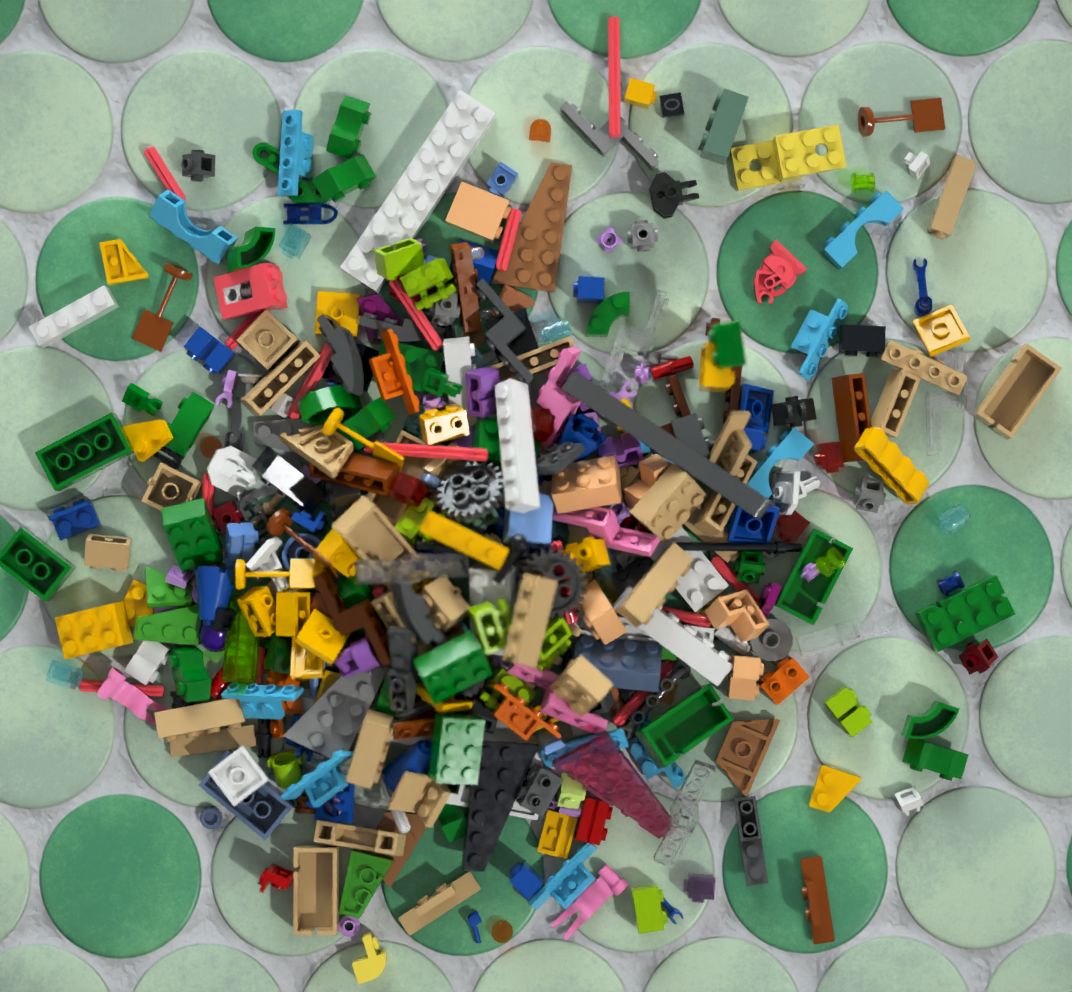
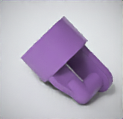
M366 636L352 642L350 647L345 649L334 660V663L339 667V673L344 678H348L361 671L367 672L382 665L377 660L374 654L375 649Z

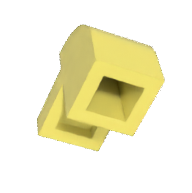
M372 932L365 933L362 936L367 956L354 959L352 962L358 984L378 977L382 973L387 961V951L378 952L377 949H380L377 936L373 937Z

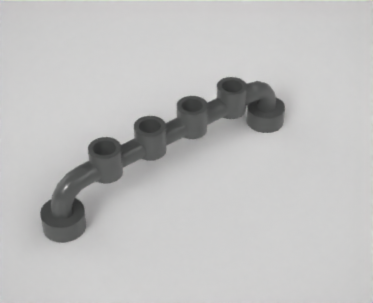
M678 662L674 666L673 673L669 678L661 681L659 691L655 692L654 695H649L646 699V704L639 711L632 714L631 721L625 727H622L623 730L628 731L627 740L630 739L632 731L638 725L644 723L647 714L653 708L659 706L662 697L667 692L673 690L677 680L689 677L691 669L687 663ZM667 681L670 682L671 687L664 689L663 684ZM656 698L657 703L653 706L650 705L649 700ZM636 714L642 715L643 718L640 722L635 721ZM620 749L604 753L603 756L609 760L616 759L619 756Z

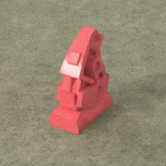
M777 240L769 248L772 254L762 261L763 264L756 271L754 278L755 296L757 303L760 304L762 303L761 297L763 295H767L769 297L768 304H772L773 297L782 295L794 284L797 276H801L807 270ZM777 286H782L779 290L774 291V288Z

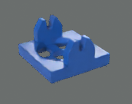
M347 782L348 786L335 795V798L340 799L339 803L334 804L333 797L327 801L332 807V815L326 812L324 804L316 807L314 820L353 823L355 784ZM310 800L306 801L305 804L309 808H313Z

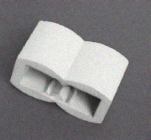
M143 641L124 671L144 685H148L150 682L154 683L160 675V672H158L161 664L166 665L168 662L170 647L163 642Z

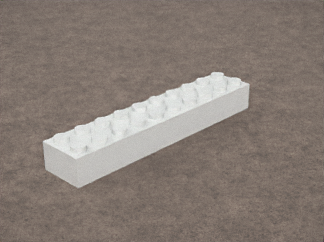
M462 90L458 91L340 268L343 272L373 292L379 293L387 280L377 274L374 250L392 245L394 251V243L409 238H416L496 119L495 112Z

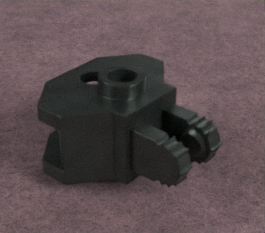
M665 172L656 174L649 188L653 211L663 219L671 218L678 205L700 198L699 193L682 194V189L696 186V180L680 182V180L675 181ZM661 194L663 198L659 199L657 195Z
M798 396L785 398L786 402L770 405L773 415V426L789 424L790 428L803 426L802 422L817 419L813 398L798 399Z

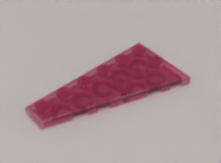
M608 732L595 737L552 761L553 767L556 769L560 768L567 773L569 778L572 780L576 779L585 785V789L610 806L614 805L623 815L633 818L638 822L639 826L658 839L677 830L675 821Z

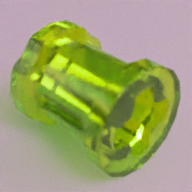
M874 172L865 175L851 174L852 192H856V190H870V192H874Z

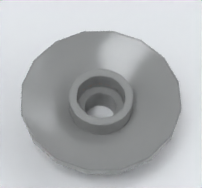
M767 619L770 625L757 638L750 640L752 650L761 659L777 661L783 659L790 652L793 645V636L790 628L784 622L778 619ZM774 636L775 643L769 644L767 638Z

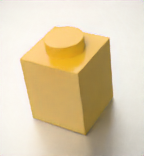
M630 78L624 103L648 109L650 104H654L657 92L654 91L655 85Z

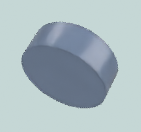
M422 474L418 482L419 486L428 492H437V488L441 486V480L431 474Z
M216 807L206 808L200 816L201 824L207 829L218 827L223 819L221 811Z

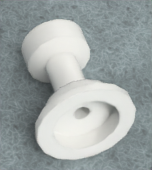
M237 373L241 382L246 383L245 395L254 387L255 383L260 381L263 374Z

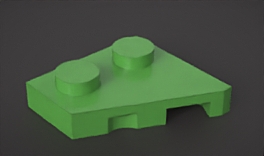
M145 567L148 608L191 606L190 583L185 589L165 582L167 574Z

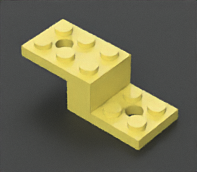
M839 125L777 135L773 141L734 147L730 150L737 191L798 181L805 175L847 167ZM817 145H824L827 149L826 155H818L815 152V147ZM756 160L760 163L761 169L754 172L749 168V163Z

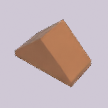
M504 284L499 294L500 299L512 312L535 305L532 296ZM492 311L494 318H497L498 316Z

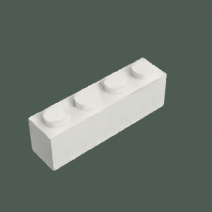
M104 285L29 326L38 345L46 348L113 311L119 305L110 289Z
M469 337L443 339L446 374L449 375L447 382L463 386L461 393L457 394L456 397L449 396V405L458 404L466 410L468 426H472L477 422V418L480 417L468 415L465 373L477 369L476 364H472L471 356H475L474 343H470Z

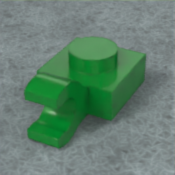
M430 367L426 370L421 389L438 397H441L444 393L456 397L457 394L461 393L463 386L447 382L449 375Z
M130 383L122 399V402L138 412L144 409L152 416L156 415L157 410H160L163 404L159 399H149V393L133 383Z

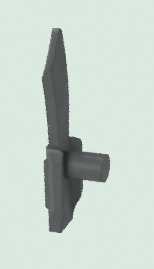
M237 397L230 408L232 428L231 432L226 433L224 447L231 445L243 452L244 435L239 433L242 411L240 399Z

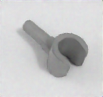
M653 351L648 354L647 362L658 365L659 359H671L674 361L678 360V356L664 355Z

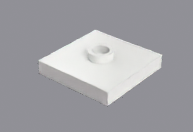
M244 745L208 771V774L234 807L270 780Z

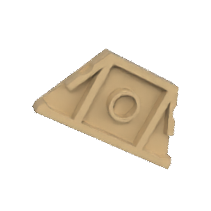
M325 424L317 425L313 428L299 429V434L287 436L286 432L279 435L280 441L331 478L336 477L354 450L353 442L337 431L330 436L324 435L322 429Z

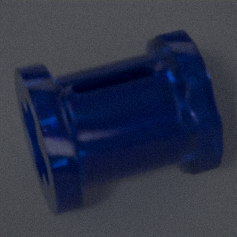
M953 571L952 575L942 580H936L938 588L944 597L957 588L965 587L957 571Z

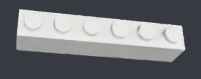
M508 379L494 385L505 505L508 510L526 513L540 508L528 384Z
M630 585L627 586L614 603L613 608L615 611L634 589ZM663 606L659 609L655 608L652 612L653 618L646 625L641 624L638 628L718 686L733 667L732 657L723 650L718 652L714 649V644L706 637L703 640L696 635L697 631L687 624L686 627L679 622L680 618L674 613H666L662 610Z

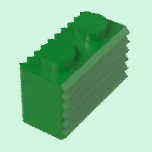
M740 321L713 324L711 326L712 330H708L710 344L714 343L715 352H712L713 364L718 365V370L745 366L746 357Z

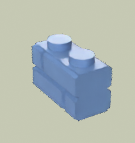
M251 522L227 524L224 556L227 569L236 570L237 559H243L247 564L257 552V549L254 547L259 542L258 531L254 530Z

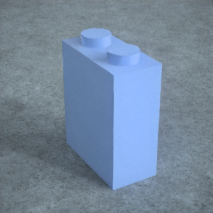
M539 492L540 508L526 513L508 510L505 505L502 545L512 546L511 538L516 534H521L526 538L530 550L541 551L542 548L546 550L551 544L553 497L544 492Z

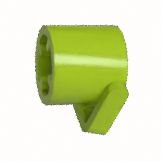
M297 750L273 753L268 759V767L273 769L276 783L280 788L286 789L290 785L302 780L303 771L301 764L306 759L305 750L300 753L299 758L295 757Z

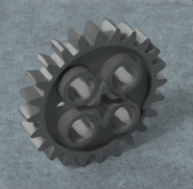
M467 461L465 467L459 464L457 471L450 469L452 474L444 475L446 481H440L441 488H437L439 495L436 498L439 507L445 516L448 515L451 520L456 518L457 522H460L462 518H464L466 523H468L470 518H473L476 522L478 516L484 519L486 512L493 513L491 508H499L497 501H504L502 496L504 495L503 473L500 472L499 467H494L493 463L487 465L486 461H483L480 465L478 461H474L473 465H470L469 461Z
M553 547L550 548L549 553H546L545 549L542 548L541 555L534 551V559L527 557L526 562L528 565L521 564L520 566L525 572H518L517 574L518 577L523 579L524 573L533 575L534 571H541L544 574V578L558 581L550 610L551 619L554 618L557 612L562 618L564 610L571 614V606L577 609L579 605L576 601L583 602L584 600L580 594H586L587 589L582 586L588 584L587 580L582 579L587 575V572H580L583 563L575 564L578 557L570 559V551L562 555V548L557 553H554ZM554 566H563L565 573L557 574ZM565 577H571V580L559 581ZM518 580L516 585L520 586L522 580ZM568 586L571 589V594L565 595L561 593L560 587Z

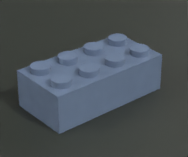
M580 635L576 637L574 660L582 655L614 684L611 688L659 691L663 647L660 643L616 638L605 645L601 638L596 640L595 636Z
M227 750L223 754V756L218 760V762L214 765V767L218 765L221 761H223L225 758H227L229 755H231L233 752L231 750ZM209 774L198 785L264 840L270 836L295 805L291 800H282L281 795L283 793L268 781L235 807Z

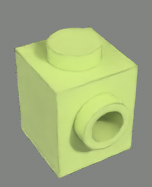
M561 772L560 776L563 778V781L557 790V806L578 809L580 802L584 801L586 796V788H583V775Z

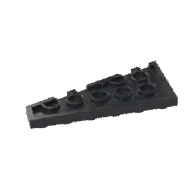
M483 740L478 785H470L461 866L463 871H485L516 800V796L539 747L538 744Z

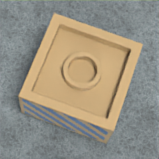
M265 310L236 341L270 371L300 340L268 310Z

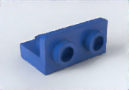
M85 498L72 503L73 507L65 509V506L53 510V515L48 516L49 520L54 524L60 541L101 525L92 501H85Z
M295 511L291 518L315 534L318 531L322 532L328 523L326 520L327 515L323 512L319 513L315 522H313L315 518L304 511H301L300 514Z

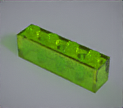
M231 595L227 608H232L237 613L231 630L226 631L222 681L256 683L259 637H255L237 602L243 595Z

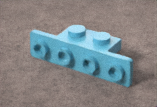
M284 110L282 112L278 178L279 196H297L299 177L311 178L314 141L312 135L302 132L303 112L301 110Z
M839 298L829 316L810 309L791 345L793 350L807 355L799 371V375L807 381L815 375L821 358L827 353L831 339L837 334L841 320L847 315L848 305Z
M232 683L221 693L223 699H239L244 718L281 720L285 716L281 701H295L304 692L302 686L294 685L276 686L275 684L258 685L252 683L245 685Z
M636 714L635 721L640 722L643 717L641 714ZM648 715L645 717L644 723L637 726V729L650 722ZM637 736L628 740L629 746L627 748L647 780L664 771L674 788H678L686 781L683 770L678 767L675 761L667 767L658 769Z
M623 728L607 732L604 730L596 735L589 734L566 740L564 748L548 755L541 749L540 753L546 767L550 768L627 748L629 744Z
M339 750L331 755L332 758L318 764L315 771L303 775L300 782L287 787V791L281 795L282 800L296 799L306 791L313 808L320 807L348 786L340 766L353 757V752Z
M588 842L582 844L577 849V853L562 864V869L557 874L550 876L546 881V885L531 896L528 904L535 909H539L552 895L564 909H567L596 880L583 863L597 848Z

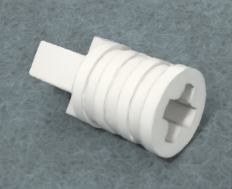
M731 625L714 631V636L743 656L751 648L750 641L741 643Z

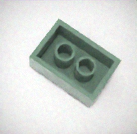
M725 88L722 94H717L712 110L716 111L715 115H710L705 128L709 133L708 135H703L698 149L702 151L701 158L725 165L745 110L748 96Z

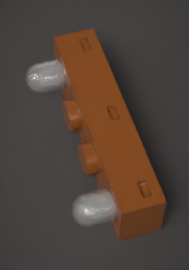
M467 242L449 245L456 293H458L457 304L460 305V326L465 333L482 330L481 323L491 320L493 313L490 309L479 310L478 302H481V297L476 292L478 290L476 289L478 273L477 269L473 267V261L482 259L485 252L481 247L471 248Z

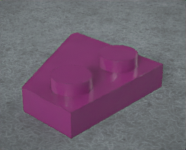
M378 293L357 298L361 316H364V312L377 315L376 320L384 321L385 318L397 320V325H399V316ZM365 326L368 340L376 339L374 337L376 329Z
M771 582L768 585H764L760 597L763 599L759 608L765 617L768 616L774 607L782 587L781 585Z

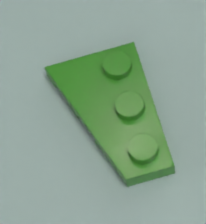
M198 604L136 617L134 639L198 646L201 626Z
M355 849L351 850L339 914L360 918L394 859Z

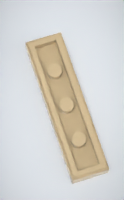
M255 724L244 725L242 728L229 730V727L221 728L220 732L207 734V730L201 731L199 736L186 738V734L177 736L178 740L169 742L171 757L237 749L242 745L244 747L257 746Z

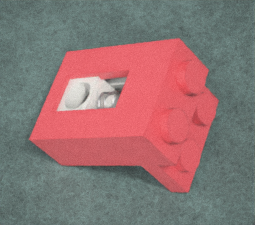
M261 263L214 277L222 320H234L265 310L288 308L287 295L282 282L283 275L279 266H275L273 263Z

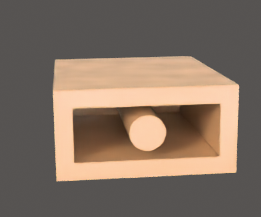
M461 181L445 222L450 226L494 243L495 238L499 239L502 234L503 227H501L503 219H508L511 207H508L509 200Z

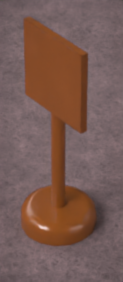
M942 99L910 101L912 114L874 118L870 107H860L858 112L860 134L863 137L871 136L875 123L913 120L914 133L945 130Z
M168 262L164 265V271L172 275L173 278L157 315L144 309L132 337L133 340L162 352L174 324L163 318L162 314L177 279L189 281L193 276V273Z
M280 509L270 517L266 526V530L270 535L280 536L287 532L304 546L319 564L328 569L333 576L338 577L330 561L290 528L293 521L290 511Z

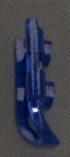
M283 204V207L287 208V220H283V224H329L338 215L337 209L328 204ZM300 208H309V210H300ZM322 208L333 210L334 215L328 220H322ZM308 216L309 220H300V217Z

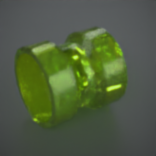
M832 547L826 552L824 557L820 556L816 559L815 564L824 576L830 577L834 574L835 569L842 568L846 561L842 554Z

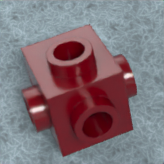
M233 501L211 510L215 517L213 523L217 531H222L223 534H226L227 524L245 523V518L240 508H237Z
M988 639L977 644L975 641L963 647L965 651L958 656L969 674L976 671L979 674L985 672L990 668L989 665L998 658Z

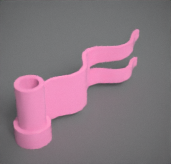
M112 667L108 673V678L96 693L104 700L111 697L126 706L142 720L156 726L155 717L146 709L158 712L169 709L156 703L140 689L126 682L127 676L117 668Z
M607 864L599 870L598 874L600 877L551 924L555 928L565 919L582 910L564 935L563 939L565 941L613 894L618 896L629 885L624 878L621 879Z

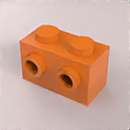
M784 657L776 664L777 669L772 673L770 671L766 672L760 678L762 681L759 683L760 687L776 705L780 704L810 678L793 657L788 659Z

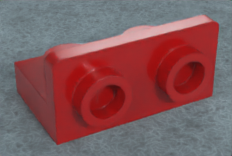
M272 864L269 869L265 868L258 881V884L261 885L259 891L263 893L270 882L277 889H288L293 882V871L276 864Z

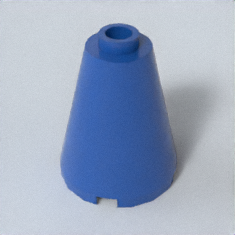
M571 414L557 445H563L567 442H572L573 444L582 443L585 451L573 461L579 462L602 446L606 440V435L604 431L600 433L597 429L599 425L591 418L583 414H578L577 416Z
M198 566L195 567L199 620L204 621L203 625L213 626L218 609L227 608L236 583L235 570L226 569L225 572V570L219 569V567Z
M419 740L385 766L382 774L385 776L383 781L390 791L394 793L405 772L428 774L432 749L430 741Z

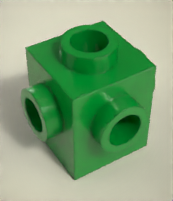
M740 552L739 560L735 559L734 572H737V581L759 584L760 575L764 576L765 563H762L763 552Z

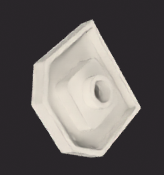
M231 445L216 450L206 469L210 483L241 498L246 486L251 487L252 484H256V477L253 475L255 468L252 465L257 459Z
M772 471L771 506L780 508L779 515H792L798 505V500L806 497L807 492L819 488L820 480L817 476H812L800 481V472Z
M276 536L267 540L246 564L250 572H285L280 562L285 546L281 539ZM265 577L254 578L256 581L261 583ZM269 577L273 580L278 592H287L290 588L286 577Z

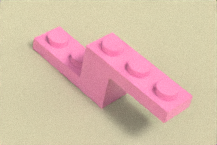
M576 346L563 349L560 352L557 365L551 369L548 374L549 379L547 383L541 387L538 393L539 398L536 403L555 416L549 423L550 429L547 434L542 437L541 453L547 445L552 443L558 444L568 418L571 414L575 415L581 404L579 400L561 389L581 353V350Z
M555 504L553 505L552 520L587 527L590 536H594L595 539H604L607 548L651 557L660 542L658 535L621 528L614 510L595 507L558 514Z
M513 662L508 666V674L545 689L540 712L595 735L607 729L608 720L603 719L598 714L588 712L581 717L573 712L565 701L554 694V691L549 687L559 675L550 672L547 668L539 671L537 668Z

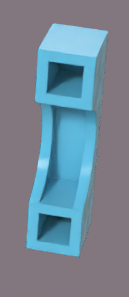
M169 189L158 196L149 214L157 224L170 230L173 235L183 239L193 249L200 251L210 261L216 262L218 265L226 259V252L233 249L238 237L222 226L211 231L196 227L187 216L186 201Z
M887 190L883 194L878 192L869 201L872 204L867 209L863 206L854 215L857 219L851 224L847 221L839 229L841 234L836 239L831 236L823 244L826 248L822 253L838 270L858 253L855 247V236L861 226L869 223L887 226L904 209Z
M795 427L791 430L787 428L781 434L779 439L782 441L777 447L775 445L770 447L765 454L768 456L763 463L759 461L753 470L754 474L746 484L767 499L772 495L768 477L773 465L782 459L801 460L814 444Z

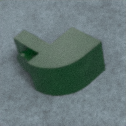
M273 633L269 639L261 638L259 646L268 650L264 667L274 672L291 674L292 637L276 636Z

